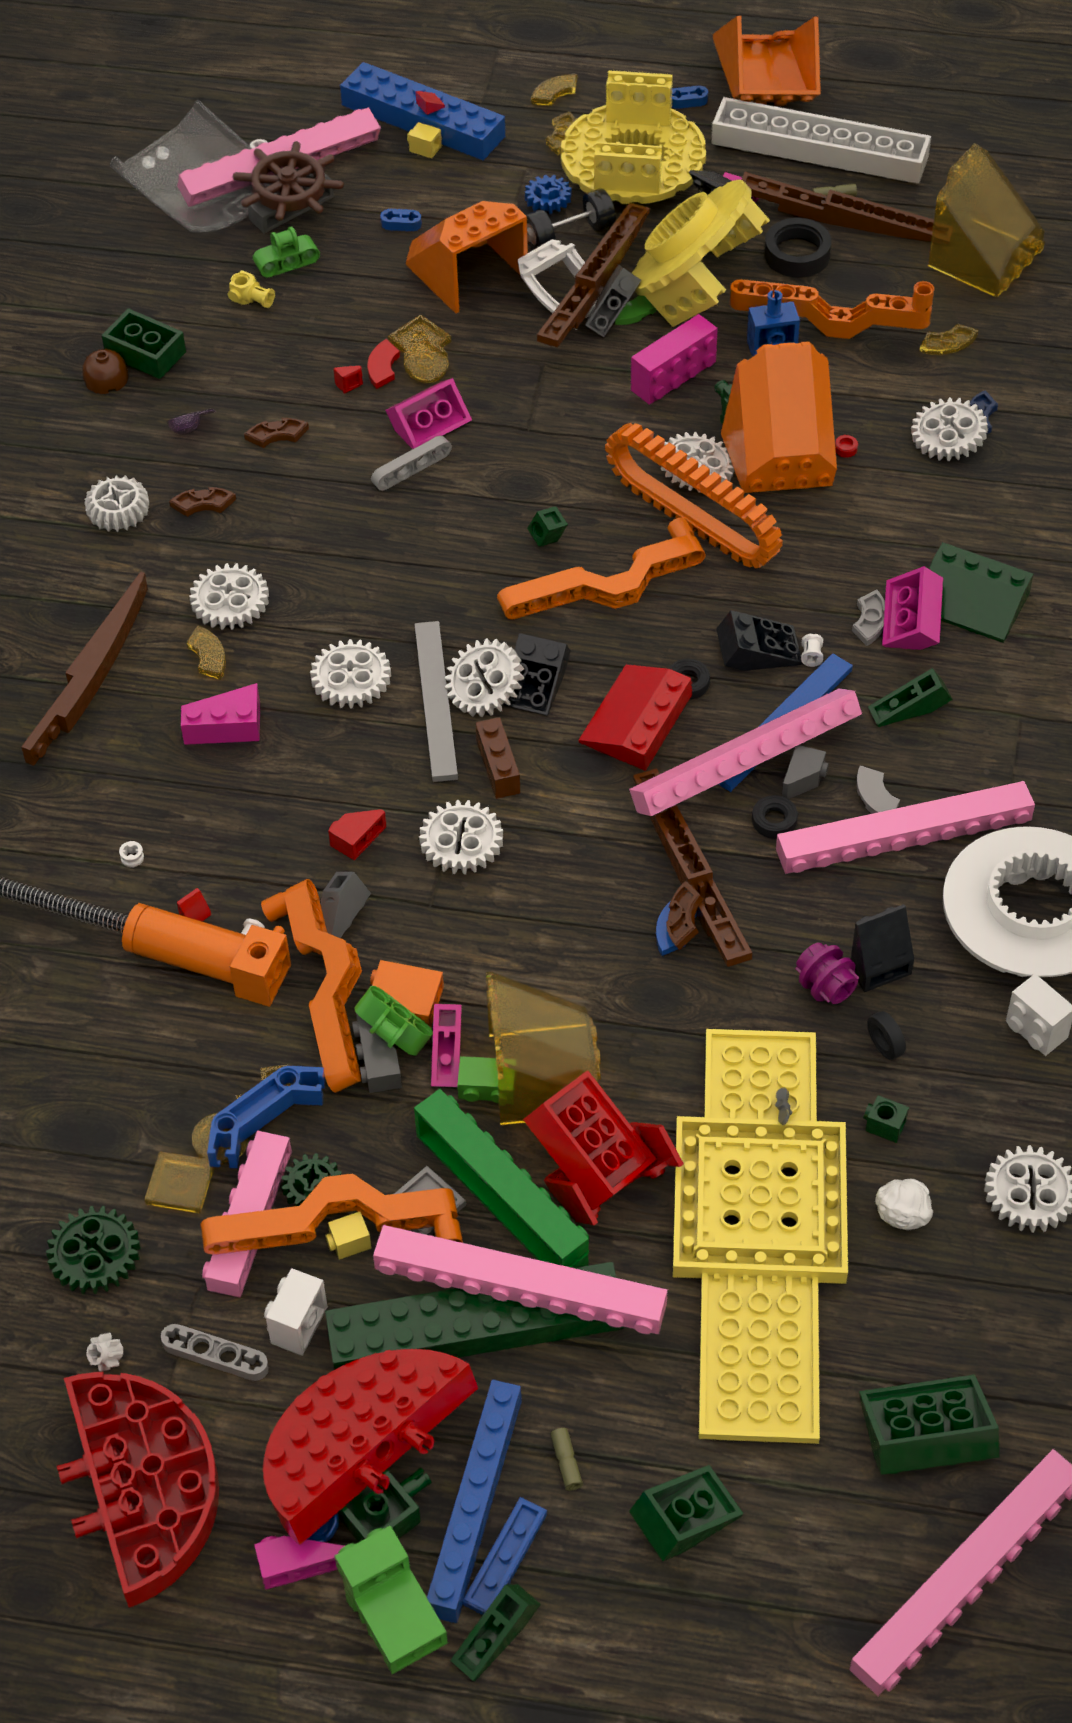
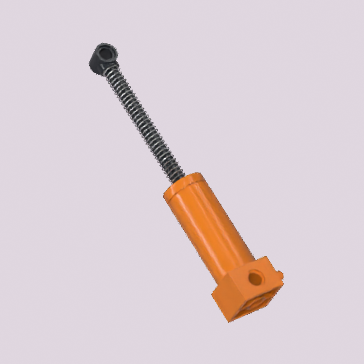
M0 878V897L3 896L22 904L26 903V905L39 907L45 911H53V913L62 914L72 919L76 918V920H81V922L85 921L95 926L104 927V929L108 928L118 933L121 932L123 934L122 947L125 951L232 983L236 997L268 1007L271 1006L291 967L287 936L284 934L285 930L281 926H275L272 931L251 925L245 935L142 903L136 904L129 915L125 917L123 913L119 915V913L116 914L114 911L110 912L109 909H100V906L96 908L95 905H87L86 902L73 901L72 898H64L63 895L50 894V891L46 893V891H41L40 888L37 890V888L34 889L32 886L28 887L27 884L23 886V883H14L13 880L7 881L5 878Z

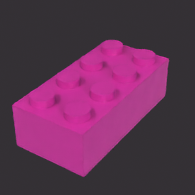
M698 314L632 356L631 391L650 405L674 388H678L688 379L695 377L705 368L712 366L716 362L718 328Z

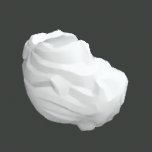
M916 1179L893 1180L880 1187L876 1194L875 1203L878 1206V1213L881 1219L891 1226L904 1230L918 1229L929 1223L932 1218L933 1210L931 1208L929 1190L924 1183Z

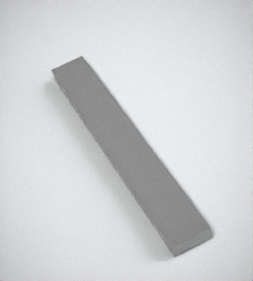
M439 621L415 623L433 782L458 780L448 692L445 688L447 684Z

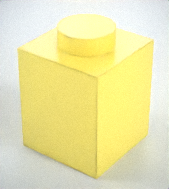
M418 122L413 130L409 131L407 136L409 151L432 159L442 146L441 129Z
M361 1212L328 1222L329 1234L325 1235L330 1251H336L339 1260L371 1249L370 1235Z

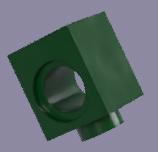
M554 506L538 511L527 529L537 545L541 547L557 542L568 524L558 508Z
M878 1095L874 1104L869 1103L864 1113L863 1119L867 1120L866 1132L897 1143L907 1122L909 1107ZM880 1117H887V1118H889V1119H888V1120H884V1119H881Z

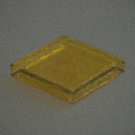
M420 314L388 335V341L419 364L449 344L451 336Z
M160 1151L145 1196V1203L147 1205L201 1213L214 1167H210L209 1160L205 1158Z

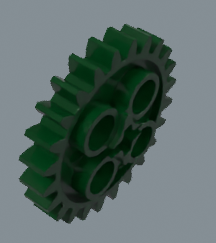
M90 1206L89 1213L85 1214L80 1208L78 1210V1217L75 1218L69 1213V1222L59 1221L61 1230L51 1231L54 1239L47 1240L50 1248L46 1250L49 1259L47 1262L49 1268L53 1269L54 1278H59L62 1286L69 1283L72 1292L78 1286H80L82 1294H85L88 1288H92L93 1293L97 1294L98 1287L101 1286L108 1292L109 1283L112 1282L118 1287L120 1286L119 1277L129 1278L126 1269H136L134 1261L140 1259L138 1250L141 1249L138 1232L134 1230L132 1221L127 1222L125 1214L118 1217L116 1209L111 1210L107 1214L105 1206H102L99 1212H95L94 1207ZM92 1230H98L94 1234H88ZM112 1246H119L114 1250H109V1248ZM72 1250H78L74 1254H68ZM92 1266H99L95 1270H88Z

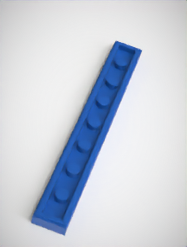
M832 653L760 726L829 694L852 671L853 665ZM756 766L719 783V785L731 792Z

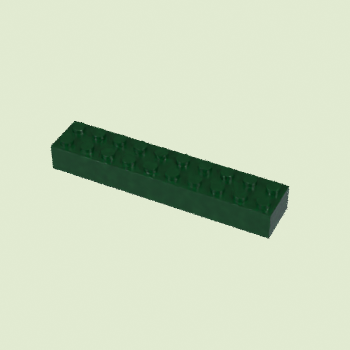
M613 1262L574 1268L616 1278ZM459 1288L325 1310L334 1370L357 1359L387 1350H433L459 1358L624 1329V1326L612 1327L606 1322L594 1319L586 1321L577 1315L568 1313L556 1314L549 1309L538 1306L533 1308L526 1307L520 1302L512 1300L499 1301L490 1295L481 1293L470 1294Z

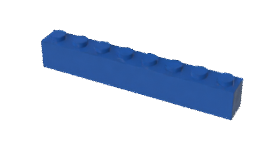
M493 1379L491 1381L427 1596L433 1610L441 1620L458 1623L463 1599L467 1592L522 1402L521 1386Z

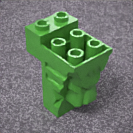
M391 1526L385 1529L378 1528L367 1535L366 1539L357 1544L351 1543L344 1546L335 1555L337 1569L343 1578L347 1602L355 1612H359L362 1624L366 1623L368 1634L373 1638L392 1674L448 1643L446 1630L410 1570L408 1555Z

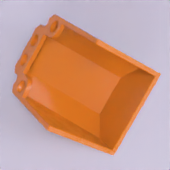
M736 16L713 34V41L734 99L767 105V102H774L775 106L787 105V102H811L820 95L818 17H813L794 31H778L772 35H742L741 16Z
M481 201L446 218L412 240L406 265L456 314L459 312L456 254L470 247H480L488 244L520 274L518 259L528 254L527 216L514 204Z
M810 342L763 345L756 350L757 354L749 360L743 359L736 366L721 430V436L740 487L744 493L832 486L837 464L828 359L822 353L820 354Z

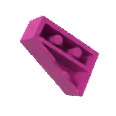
M257 683L181 706V730L184 744L260 741V698Z

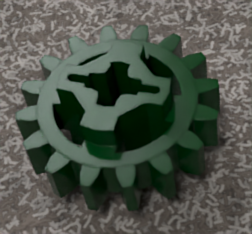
M318 1153L314 1154L313 1159H308V1156L304 1154L303 1161L301 1162L293 1159V1168L286 1166V1175L281 1177L283 1196H286L288 1204L295 1202V1206H300L324 1177L342 1175V1172L338 1171L336 1162L330 1164L328 1156L319 1160Z

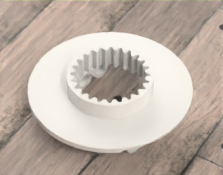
M1014 827L987 834L975 840L960 852L950 866L945 879L943 907L950 929L967 951L981 962L1003 973L1009 972L1020 977L1033 976L1034 974L1039 977H1055L1072 973V908L1069 909L1068 915H1062L1061 921L1053 918L1052 924L1047 920H1043L1042 924H1038L1033 919L1030 923H1027L1026 917L1017 919L1015 912L1007 913L1008 906H1002L1003 900L998 898V888L1005 882L1018 885L1032 877L1036 880H1045L1056 874V880L1064 879L1063 885L1070 886L1069 893L1072 894V836L1047 828Z

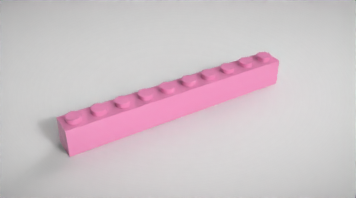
M369 108L358 109L352 112V114L338 116L332 121L318 123L312 128L301 129L289 136H281L275 141L264 142L250 150L244 149L238 154L225 156L213 163H205L199 168L185 170L179 174L177 187L187 205L191 207L250 186L251 182L235 181L232 175L235 172L252 173L253 168L260 161L254 155V150L257 148L261 149L268 156L280 151H291L293 142L298 141L301 144L300 152L319 160L329 154L334 156L376 141L379 136L380 126ZM271 171V172H269V173L266 174V175H275V174Z
M837 689L629 789L637 813L653 816L861 715L862 712L855 691Z
M1025 781L777 834L776 851L785 874L799 873L806 869L826 867L843 861L849 862L856 858L876 856L893 850L900 851L911 846H922L930 842L950 840L967 834L973 835L980 831L1000 829L1003 826L1012 824H1023L1032 820L1035 804Z
M386 1225L382 1227L373 1254L375 1269L387 1275L399 1274L407 1276L413 1281L425 1280L433 1282L443 1288L455 1287L463 1289L470 1294L481 1293L490 1295L499 1301L512 1300L530 1308L538 1306L549 1309L556 1314L568 1313L577 1315L586 1321L594 1319L606 1322L612 1327L624 1326L633 1328L643 1334H659L667 1305V1289Z
M1053 1449L852 1658L850 1671L877 1696L885 1689L888 1692L891 1691L900 1681L901 1677L899 1674L905 1667L910 1670L916 1665L922 1656L920 1654L922 1649L926 1645L930 1648L934 1646L942 1635L940 1630L946 1624L952 1626L962 1615L960 1609L967 1602L972 1605L979 1598L983 1591L981 1587L987 1581L993 1583L1003 1570L1001 1566L1007 1560L1013 1562L1022 1551L1020 1546L1026 1539L1030 1542L1035 1539L1042 1529L1040 1525L1046 1518L1051 1521L1061 1510L1060 1503L1065 1498L1068 1500L1072 1499V1464Z

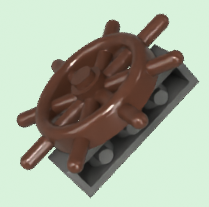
M298 141L293 142L291 151H280L268 156L261 149H255L254 155L260 161L255 165L252 173L235 172L232 175L235 181L251 182L253 194L241 201L243 207H248L249 220L265 234L310 209H313L318 214L322 213L323 207L320 204L334 197V189L340 190L344 187L342 181L332 180L324 173L323 167L334 162L335 158L333 155L329 154L316 160L312 156L300 152L301 144ZM271 171L275 174V175H266V174H268V173L271 172ZM261 183H267V184H271V185H269L268 187L264 188V187L261 185Z

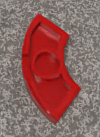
M387 339L373 349L368 359L369 379L376 389L395 380V373L391 367L394 361L400 357V351Z

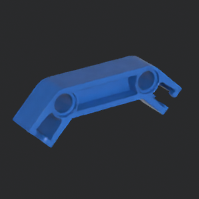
M281 1067L217 1113L211 1123L207 1150L210 1167H220L221 1160L217 1159L220 1147H231V1150H225V1157H228L230 1168H238L241 1143L293 1104L323 1106L322 1088H325L324 1067ZM228 1128L231 1129L230 1131H226V1132L222 1131V1130L228 1129Z

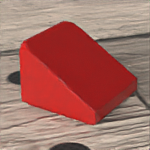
M416 91V103L427 115L445 108V104L435 93Z
M361 366L334 368L335 384L344 394L363 385Z
M198 888L177 901L179 915L198 921H204L211 916V911Z

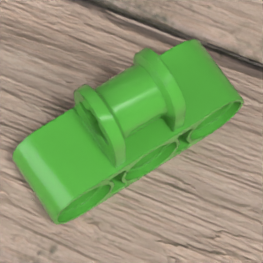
M291 226L288 227V230L280 233L272 232L270 234L271 245L257 250L253 255V261L264 277H272L316 262L320 252L310 236L301 235L297 237L294 228Z
M370 986L355 1005V1012L372 1026L369 1033L377 1034L388 1043L387 1046L389 1048L396 1044L408 1054L417 1055L433 1036V1031L427 1023L379 987Z

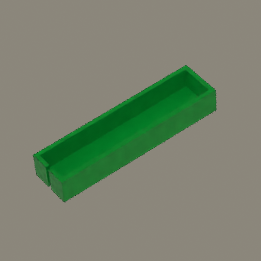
M439 1089L414 1107L417 1137L537 1260L570 1268L589 1266V1236L585 1229L580 1225L576 1226L570 1220L566 1210L561 1206L557 1207L551 1201L548 1192L542 1187L538 1188L532 1182L530 1174L523 1168L519 1169L514 1164L511 1155L506 1150L501 1151L495 1145L493 1137L487 1131L483 1132L477 1126L472 1115L469 1113L465 1114L459 1108L453 1096H447Z

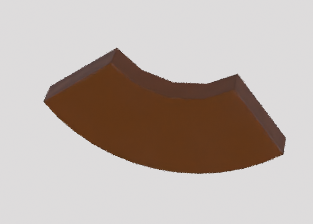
M281 418V421L269 423L264 421L244 433V438L262 448L276 441L288 440L296 443L309 429V425L305 421L293 418Z
M209 487V490L198 491L191 489L172 498L169 504L171 508L187 517L203 510L222 513L236 500V494L215 487Z
M687 881L674 894L669 904L670 911L668 921L666 922L669 937L679 950L699 933L695 926V914L698 906L704 900Z

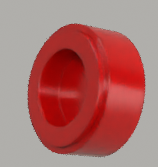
M842 435L835 440L837 455L852 457L857 453L858 441L853 436Z

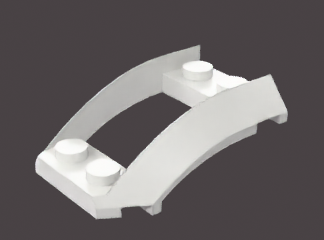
M550 240L518 259L522 279L536 298L552 313L559 303L546 292L534 276L563 260L575 277L585 263L575 250L574 244L561 245V241ZM595 304L593 305V307L591 308V310L588 312V314L586 315V317L591 314V312H592V310H593Z

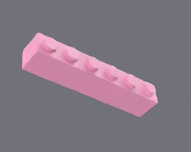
M257 1131L254 1141L250 1140L248 1143L246 1163L241 1164L239 1168L237 1188L231 1190L228 1213L224 1212L223 1215L272 1209L282 1181L281 1177L285 1173V1168L292 1153L289 1137ZM257 1249L213 1254L210 1262L206 1261L202 1272V1278L206 1281L207 1290L241 1298Z

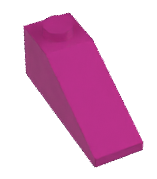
M434 1004L431 1086L458 1087L462 1005Z
M270 1536L261 1540L260 1543L254 1544L265 1590L338 1570L335 1555L344 1547L343 1545L305 1540L299 1545L288 1536Z

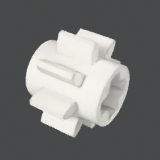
M111 1333L100 1334L99 1337L90 1339L91 1344L87 1348V1358L90 1365H98L99 1371H106L112 1367L119 1366L118 1361L123 1356V1347L119 1339L112 1340Z

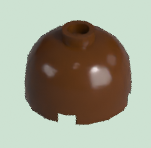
M101 349L92 352L86 357L82 366L86 387L95 393L108 394V390L112 389L118 391L126 385L129 379L125 360L119 353L113 350Z

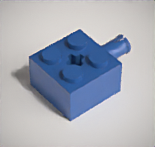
M774 290V298L773 291L768 293V305L749 308L747 343L752 357L757 354V349L766 344L798 343L800 319L794 302L781 303L782 293L780 291Z

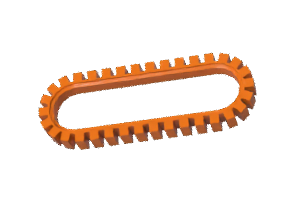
M627 423L606 440L605 451L609 453L606 458L609 464L615 465L612 468L614 474L622 476L620 482L626 487L632 485V492L637 496L643 493L642 499L648 503L654 500L653 506L658 510L665 507L664 514L670 518L676 515V518H685L693 532L698 529V536L704 540L709 537V543L714 547L720 544V551L726 555L732 552L731 558L735 561L743 560L744 566L760 568L781 551L780 548L782 547L783 540L779 538L782 536L780 528L773 526L776 520L773 515L766 516L765 513L768 509L762 503L756 506V498L750 494L744 498V491L739 487L732 490L733 483L726 479L721 483V476L716 472L710 475V468L705 465H701L698 468V461L691 457L687 460V454L682 450L676 453V446L670 442L665 445V439L659 435L653 439V431L646 428L643 430L642 425ZM628 446L633 447L745 521L756 534L759 546L643 471L633 460Z

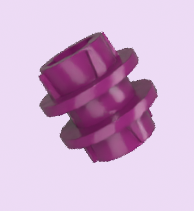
M819 942L808 947L797 960L795 969L800 974L799 983L805 989H811V995L816 1001L826 1000L832 1004L841 1003L853 993L858 985L859 977L854 972L855 963L850 958H843V951L837 945L828 946Z

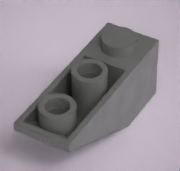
M618 265L603 288L585 325L604 337L641 280Z
M336 872L322 893L320 904L327 933L339 938L351 926L353 919L364 907L366 900L371 894L355 872Z
M356 1013L357 1021L352 1022L354 1038L360 1037L361 1044H356L358 1061L364 1060L365 1065L360 1067L362 1084L368 1083L369 1093L402 1088L395 1048L393 1046L389 1048L387 1046L388 1043L377 1034L369 1033L372 1026Z

